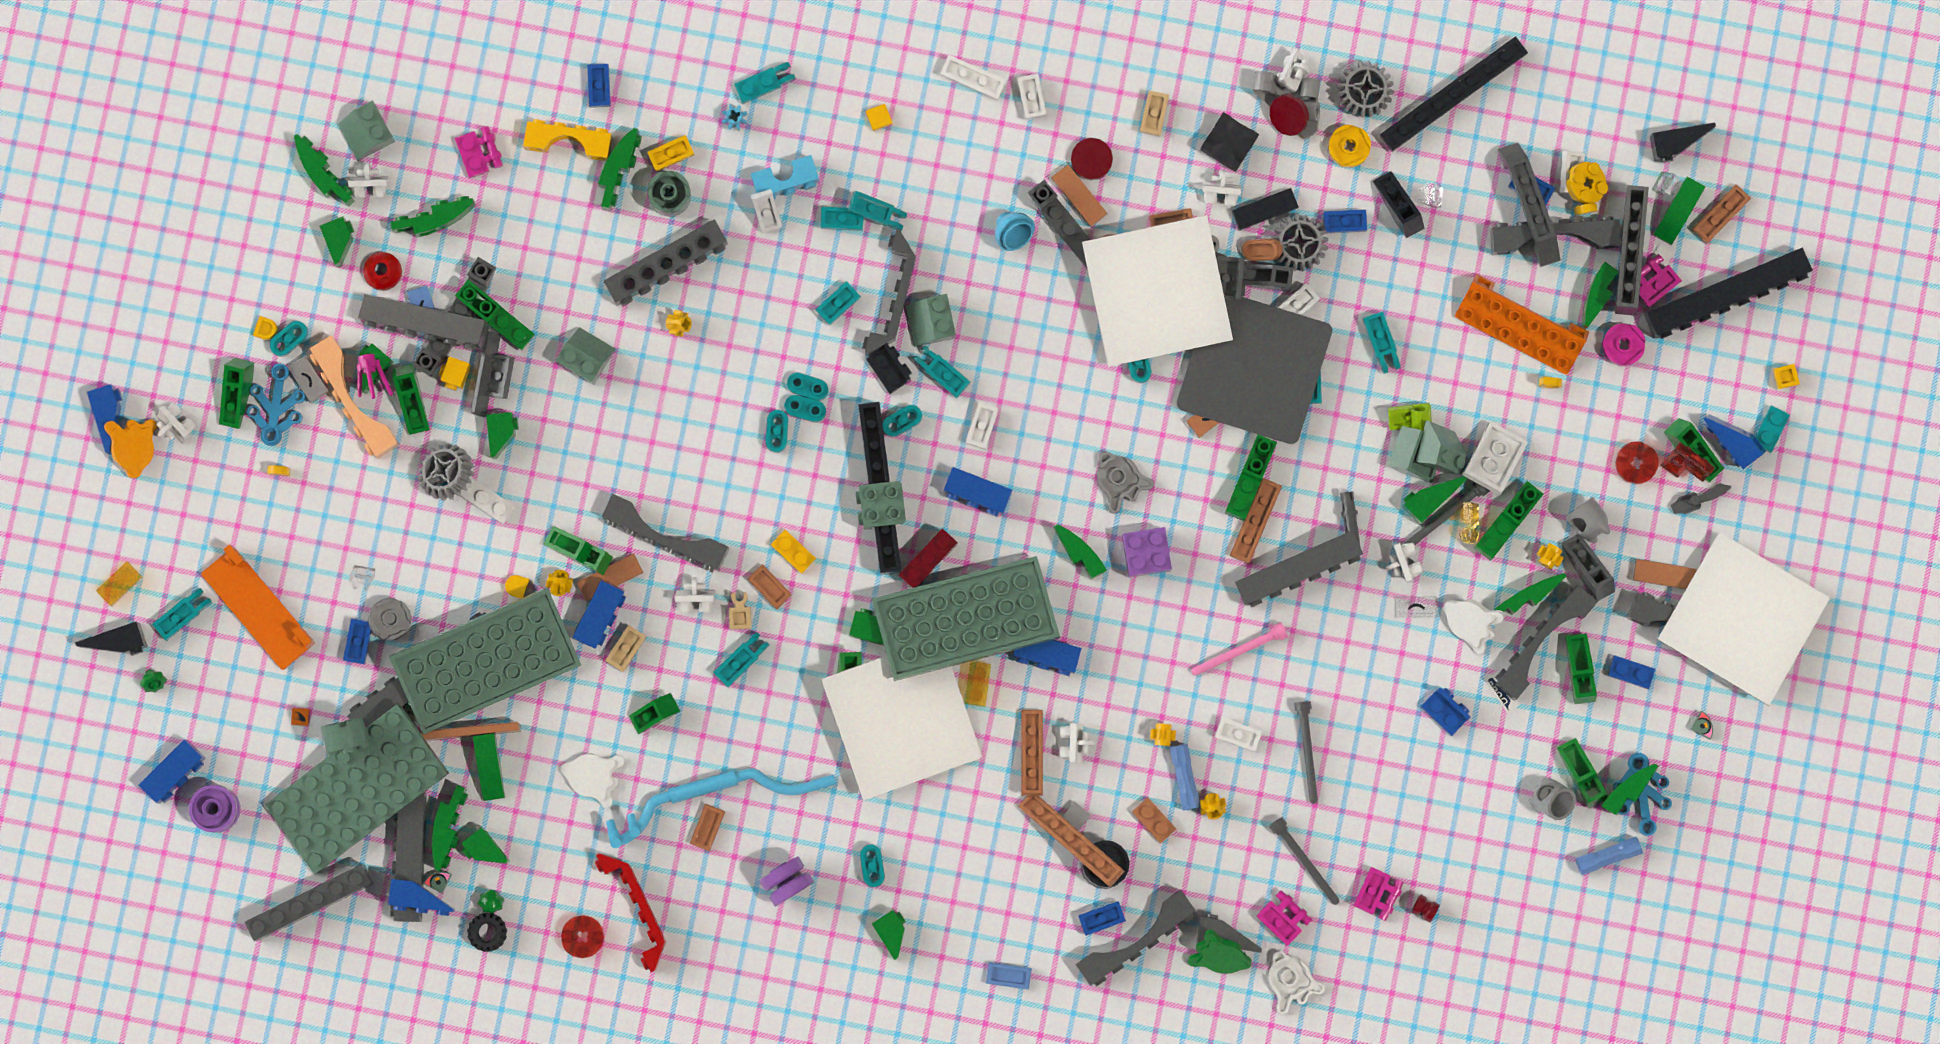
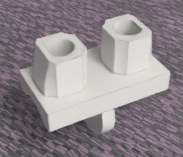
M1298 48L1293 49L1291 55L1285 57L1283 61L1285 68L1282 73L1277 74L1275 81L1281 87H1286L1291 92H1296L1302 78L1309 76L1311 72L1308 67L1311 60L1303 56Z
M365 163V169H357V176L365 175V177H350V180H348V187H352L354 198L365 197V187L373 186V197H384L386 195V186L389 183V176L371 177V175H379V169H371L370 163Z
M1221 170V176L1212 175V181L1220 183L1203 182L1202 191L1204 192L1205 203H1216L1217 193L1225 194L1224 204L1235 206L1238 195H1241V185L1225 184L1233 183L1234 177H1227L1226 170Z
M176 403L168 407L163 405L158 410L159 414L157 417L161 421L157 423V426L161 430L157 435L160 438L167 436L170 440L176 436L184 444L188 440L189 434L194 430L195 424L190 418H186L181 423L176 419L182 413Z
M1414 543L1394 545L1399 562H1397L1395 555L1389 556L1391 565L1386 566L1387 571L1393 569L1395 576L1402 575L1399 568L1401 566L1406 581H1412L1415 579L1414 577L1424 572L1420 561L1409 564L1407 557L1417 554Z
M692 577V583L684 584V590H676L675 602H678L679 612H690L691 602H699V611L710 612L715 598V590H705V583H697V577Z
M1070 723V726L1061 727L1060 736L1062 739H1070V747H1061L1060 758L1070 760L1069 762L1082 763L1083 754H1089V746H1095V741H1089V732H1083V724Z

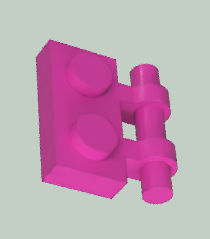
M489 126L481 128L483 134L481 138H477L475 131L455 138L470 179L490 172L487 165L490 162H493L495 168L503 166L500 159L502 158L501 152L496 148L494 142L496 139L494 133H491ZM485 144L490 153L484 156L481 146Z
M1660 254L1654 258L1650 257L1641 269L1639 298L1647 308L1682 282L1670 265H1667L1664 269L1660 268L1659 264L1664 261ZM1652 270L1656 275L1647 281L1644 276Z
M1370 867L1353 906L1371 915L1374 914L1377 907L1382 910L1378 918L1386 921L1389 914H1392L1394 910L1392 907L1397 896L1400 897L1402 893L1401 888L1404 882L1396 879L1394 885L1391 886L1387 884L1391 877L1390 875ZM1384 890L1390 892L1385 904L1380 902Z
M1280 890L1276 897L1281 903L1276 906L1270 901L1256 917L1288 946L1302 932L1296 924L1301 920L1307 926L1312 919L1307 915V911L1304 908L1301 909L1292 901L1293 898L1289 894L1286 895ZM1286 907L1295 914L1292 919L1283 912Z

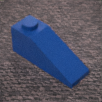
M112 384L87 392L105 453L109 455L112 454V441L105 431L104 425L108 421L119 423L120 401L122 400L119 388L116 389Z

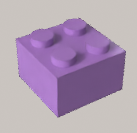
M1165 527L1122 534L1129 578L1172 570Z

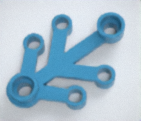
M281 363L274 365L271 370V374L275 378L272 403L264 394L262 386L255 384L250 388L251 395L259 400L270 415L268 424L260 415L259 407L251 405L247 409L248 416L253 418L262 430L260 434L262 442L268 446L277 445L281 441L282 433L293 424H300L303 420L300 412L293 411L288 419L278 425L279 416L295 404L303 403L306 399L303 391L296 390L290 398L281 404L284 380L290 374L288 367ZM280 369H283L285 371V374L282 377L278 376V371ZM256 387L261 389L258 395L253 393ZM302 393V399L296 400V394ZM256 408L257 414L252 416L250 414L251 409ZM294 414H299L298 421L292 420ZM270 432L275 433L274 439L268 438Z
M1634 753L1629 757V769L1620 781L1613 784V790L1616 789L1618 783L1624 782L1631 775L1649 766V759L1645 754ZM1637 759L1642 762L1640 768L1635 766ZM1657 772L1651 778L1660 789L1667 788L1669 785V779ZM1659 779H1665V786L1659 785ZM1648 784L1639 797L1641 822L1638 825V830L1644 836L1653 835L1657 829L1656 823L1650 819L1647 795L1656 801L1662 810H1668L1672 806L1670 798L1663 797ZM1628 798L1624 804L1626 811L1624 813L1619 812L1618 814L1626 815L1634 801ZM1664 799L1669 803L1666 808L1661 804ZM1645 823L1650 825V830L1648 832L1643 830V825Z

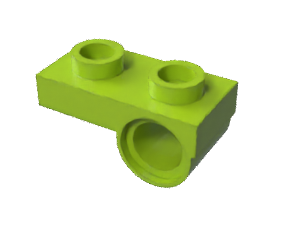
M1430 403L1387 408L1388 427L1390 430L1401 429L1404 426L1424 431L1426 421L1432 422Z

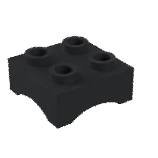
M1223 112L1200 150L1236 172L1257 140L1259 133L1244 126Z

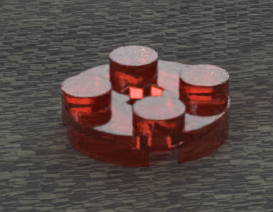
M1639 441L1630 442L1623 446L1615 459V468L1618 475L1624 482L1635 485L1651 480L1659 466L1656 451ZM1634 457L1642 460V464L1639 465L1640 469L1632 466L1631 462L1634 461Z
M582 915L575 916L565 923L562 929L561 941L564 949L571 956L587 958L594 956L600 951L605 935L603 927L595 918ZM578 932H587L588 941L579 942L577 940L579 938Z

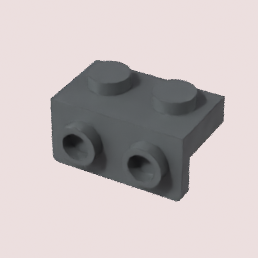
M1216 256L1224 298L1226 300L1241 301V296H1245V284H1242V278L1247 273V262H1244V258Z

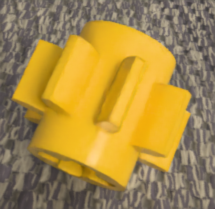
M674 310L673 315L668 314L665 325L669 330V334L683 337L684 332H689L692 326V321L688 317L689 313Z
M1551 543L1547 547L1542 545L1536 554L1540 557L1538 562L1552 570L1553 566L1558 568L1564 559L1560 556L1563 551Z
M555 570L553 574L549 573L546 587L551 588V594L564 596L566 592L570 593L573 578H568L569 574L564 570Z
M1156 723V729H1151L1150 739L1155 740L1154 745L1170 746L1171 741H1176V730H1172L1171 724Z
M1210 793L1204 797V800H1200L1201 815L1207 814L1208 819L1216 820L1223 813H1226L1225 798L1220 799L1219 794Z

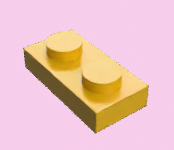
M686 135L647 152L656 172L695 155Z
M784 530L771 544L801 574L816 560L787 530Z

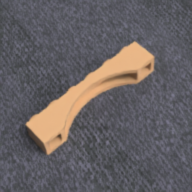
M331 335L311 347L310 350L313 353L310 355L311 360L315 366L320 365L324 371L320 373L326 384L331 383L334 390L331 392L337 402L342 401L345 408L342 410L348 420L353 419L356 426L353 428L359 438L364 437L367 444L364 446L369 455H375L379 459L400 446L387 425L376 422L366 416L353 402L344 378L345 354L335 338Z

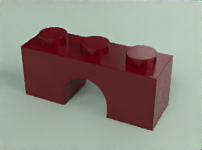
M942 528L899 574V578L910 588L919 587L934 568L956 548L958 542Z

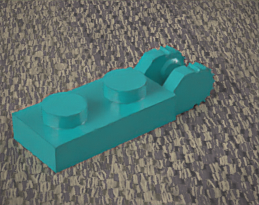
M789 62L780 64L775 68H769L735 83L734 86L742 104L780 89L781 86L795 80L794 74H789L780 80L776 76V74L786 71L791 67Z
M859 191L853 192L847 210L850 213L902 231L903 225L890 220L891 215L901 219H906L907 217L906 212L895 208L894 205Z
M1383 311L1364 317L1362 320L1383 374L1388 373V366L1384 356L1389 354L1395 369H1400L1401 365L1396 353L1397 349Z
M924 346L922 348L923 353L933 359L930 365H927L918 356H915L913 360L957 399L971 382L939 354L936 355L928 347Z
M202 588L183 598L152 624L165 641H168L212 603L210 598L202 601L196 608L191 602L203 594Z
M758 632L746 643L743 642L713 672L728 688L770 646L766 641L755 653L749 648L759 639L760 634Z

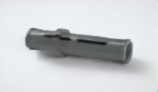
M1354 492L1340 493L1342 502L1341 517L1344 519L1345 533L1353 530L1360 545L1356 516L1358 515V510L1355 509Z

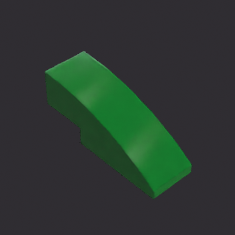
M1687 176L1671 201L1653 236L1672 245L1706 186Z
M1607 262L1601 265L1588 289L1582 314V328L1585 330L1613 294L1607 287L1619 271Z
M1059 524L1054 526V530L1073 565L1082 562L1091 580L1107 572L1100 558L1080 537Z
M555 526L552 527L543 544L601 575H604L613 559V556L606 551Z
M1587 633L1566 636L1567 659L1574 704L1596 702L1597 692L1594 681V668Z
M496 734L473 736L483 800L505 798Z
M1574 738L1558 746L1557 750L1588 809L1605 801L1608 798V794L1578 740Z
M1652 764L1631 775L1608 796L1602 807L1617 816L1628 798L1634 802L1638 800L1659 766Z

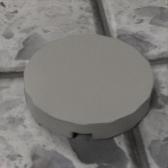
M395 598L381 599L373 605L368 616L369 627L374 635L387 641L397 640L405 635L410 628L412 620L410 610L406 604Z

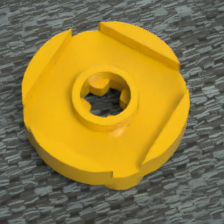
M1343 125L1337 128L1329 139V154L1333 161L1341 167L1352 168L1359 166L1370 153V137L1365 130L1357 126ZM1346 141L1355 144L1353 151L1345 150Z
M1582 162L1570 169L1566 186L1573 200L1583 204L1596 203L1607 193L1608 185L1606 178L1598 163ZM1585 178L1589 181V187L1584 186Z

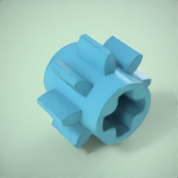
M730 104L728 111H722L723 115L726 116L722 123H728L729 130L737 127V130L740 131L741 124L747 125V121L743 119V117L747 116V111L741 113V105L733 108ZM732 114H736V116H738V121L734 122V120L731 119Z

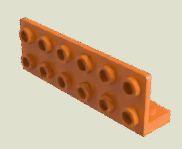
M1476 273L1469 290L1455 313V317L1567 375L1585 345L1589 331L1572 322L1566 329L1493 291L1495 283Z
M229 544L223 549L225 553L206 568L201 575L280 669L285 670L310 649L315 642L237 549Z

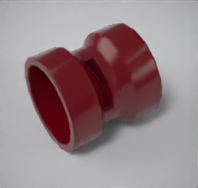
M1420 894L1411 913L1416 916L1421 915L1425 921L1430 923L1436 915L1440 904L1435 901L1428 902L1427 897Z

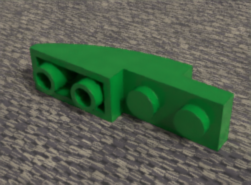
M633 128L620 140L611 152L601 172L598 185L600 188L605 189L601 204L603 210L611 212L612 206L616 207L618 201V194H616L617 186L621 187L623 181L621 171L630 173V169L635 167L637 156L634 155L635 149L640 147L642 136L639 135L640 132L637 128Z
M296 134L294 136L296 149L303 167L311 180L327 198L335 193L345 204L350 206L355 201L351 197L353 192L346 185L342 187L336 183L338 178L330 170L325 172L330 167L327 162L329 158L321 150L316 152L311 147L313 143L305 135L301 138Z
M469 196L456 198L457 201L448 202V200L437 201L436 205L431 206L432 214L430 215L429 212H422L416 214V217L408 218V216L395 218L396 221L391 222L392 231L400 233L414 230V235L417 238L439 232L467 215L476 206L473 198L469 199Z
M467 280L455 295L469 309L521 351L535 336L531 330L470 280Z
M1257 434L1225 514L1245 521L1277 442Z
M1526 481L1474 548L1491 561L1540 500L1543 493Z
M459 785L456 786L449 804L440 802L432 834L433 861L435 870L441 872L443 868H448L451 861L450 851L452 848H456L460 839L457 836L458 831L451 829L452 825L456 826L460 817L458 813L460 805H465L469 794L466 793L467 788Z

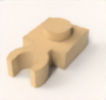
M746 592L743 593L744 598L742 601L736 600L735 593L731 595L735 608H729L730 630L751 629V607H745L748 600Z

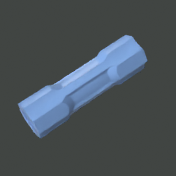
M1188 744L1170 747L1180 791L1179 796L1182 810L1199 808L1201 805L1192 772Z
M1636 836L1597 852L1575 858L1580 874L1585 875L1618 861L1643 854V851Z

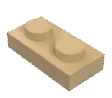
M1149 90L1140 133L1160 137L1169 94Z
M628 625L605 661L624 673L647 636Z

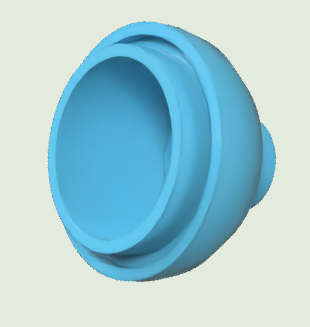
M1002 213L996 221L995 240L1004 251L1020 249L1030 241L1035 230L1034 221L1024 213Z

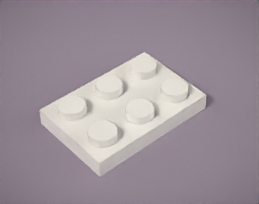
M1490 422L1462 475L1500 496L1528 442Z

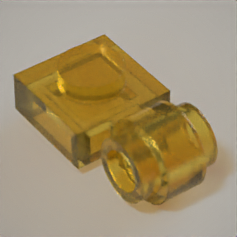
M1463 502L1461 518L1466 527L1461 529L1459 536L1462 542L1473 544L1478 539L1476 525H1479V504Z

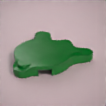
M1209 929L1204 933V941L1196 944V951L1199 953L1190 955L1188 957V964L1191 967H1206L1217 973L1229 974L1249 969L1252 960L1245 952L1243 953L1240 944L1221 938L1214 930Z

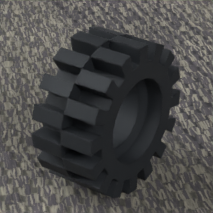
M479 914L469 923V928L467 929L468 940L477 950L483 952L497 950L504 944L507 938L506 924L496 914ZM484 924H491L495 928V936L490 941L483 940L479 935V930Z

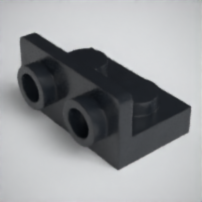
M885 344L882 349L866 360L888 393L892 394L911 381L909 375L912 372L905 363L903 365L898 360L900 355L896 348Z

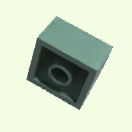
M373 100L353 110L338 123L357 161L395 142Z
M947 294L925 298L906 305L914 347L956 338Z
M579 327L566 342L556 362L595 385L616 349Z
M1426 421L1416 462L1440 472L1462 475L1467 454L1455 431Z
M1402 426L1388 466L1403 474L1432 483L1437 470L1416 462L1423 431Z

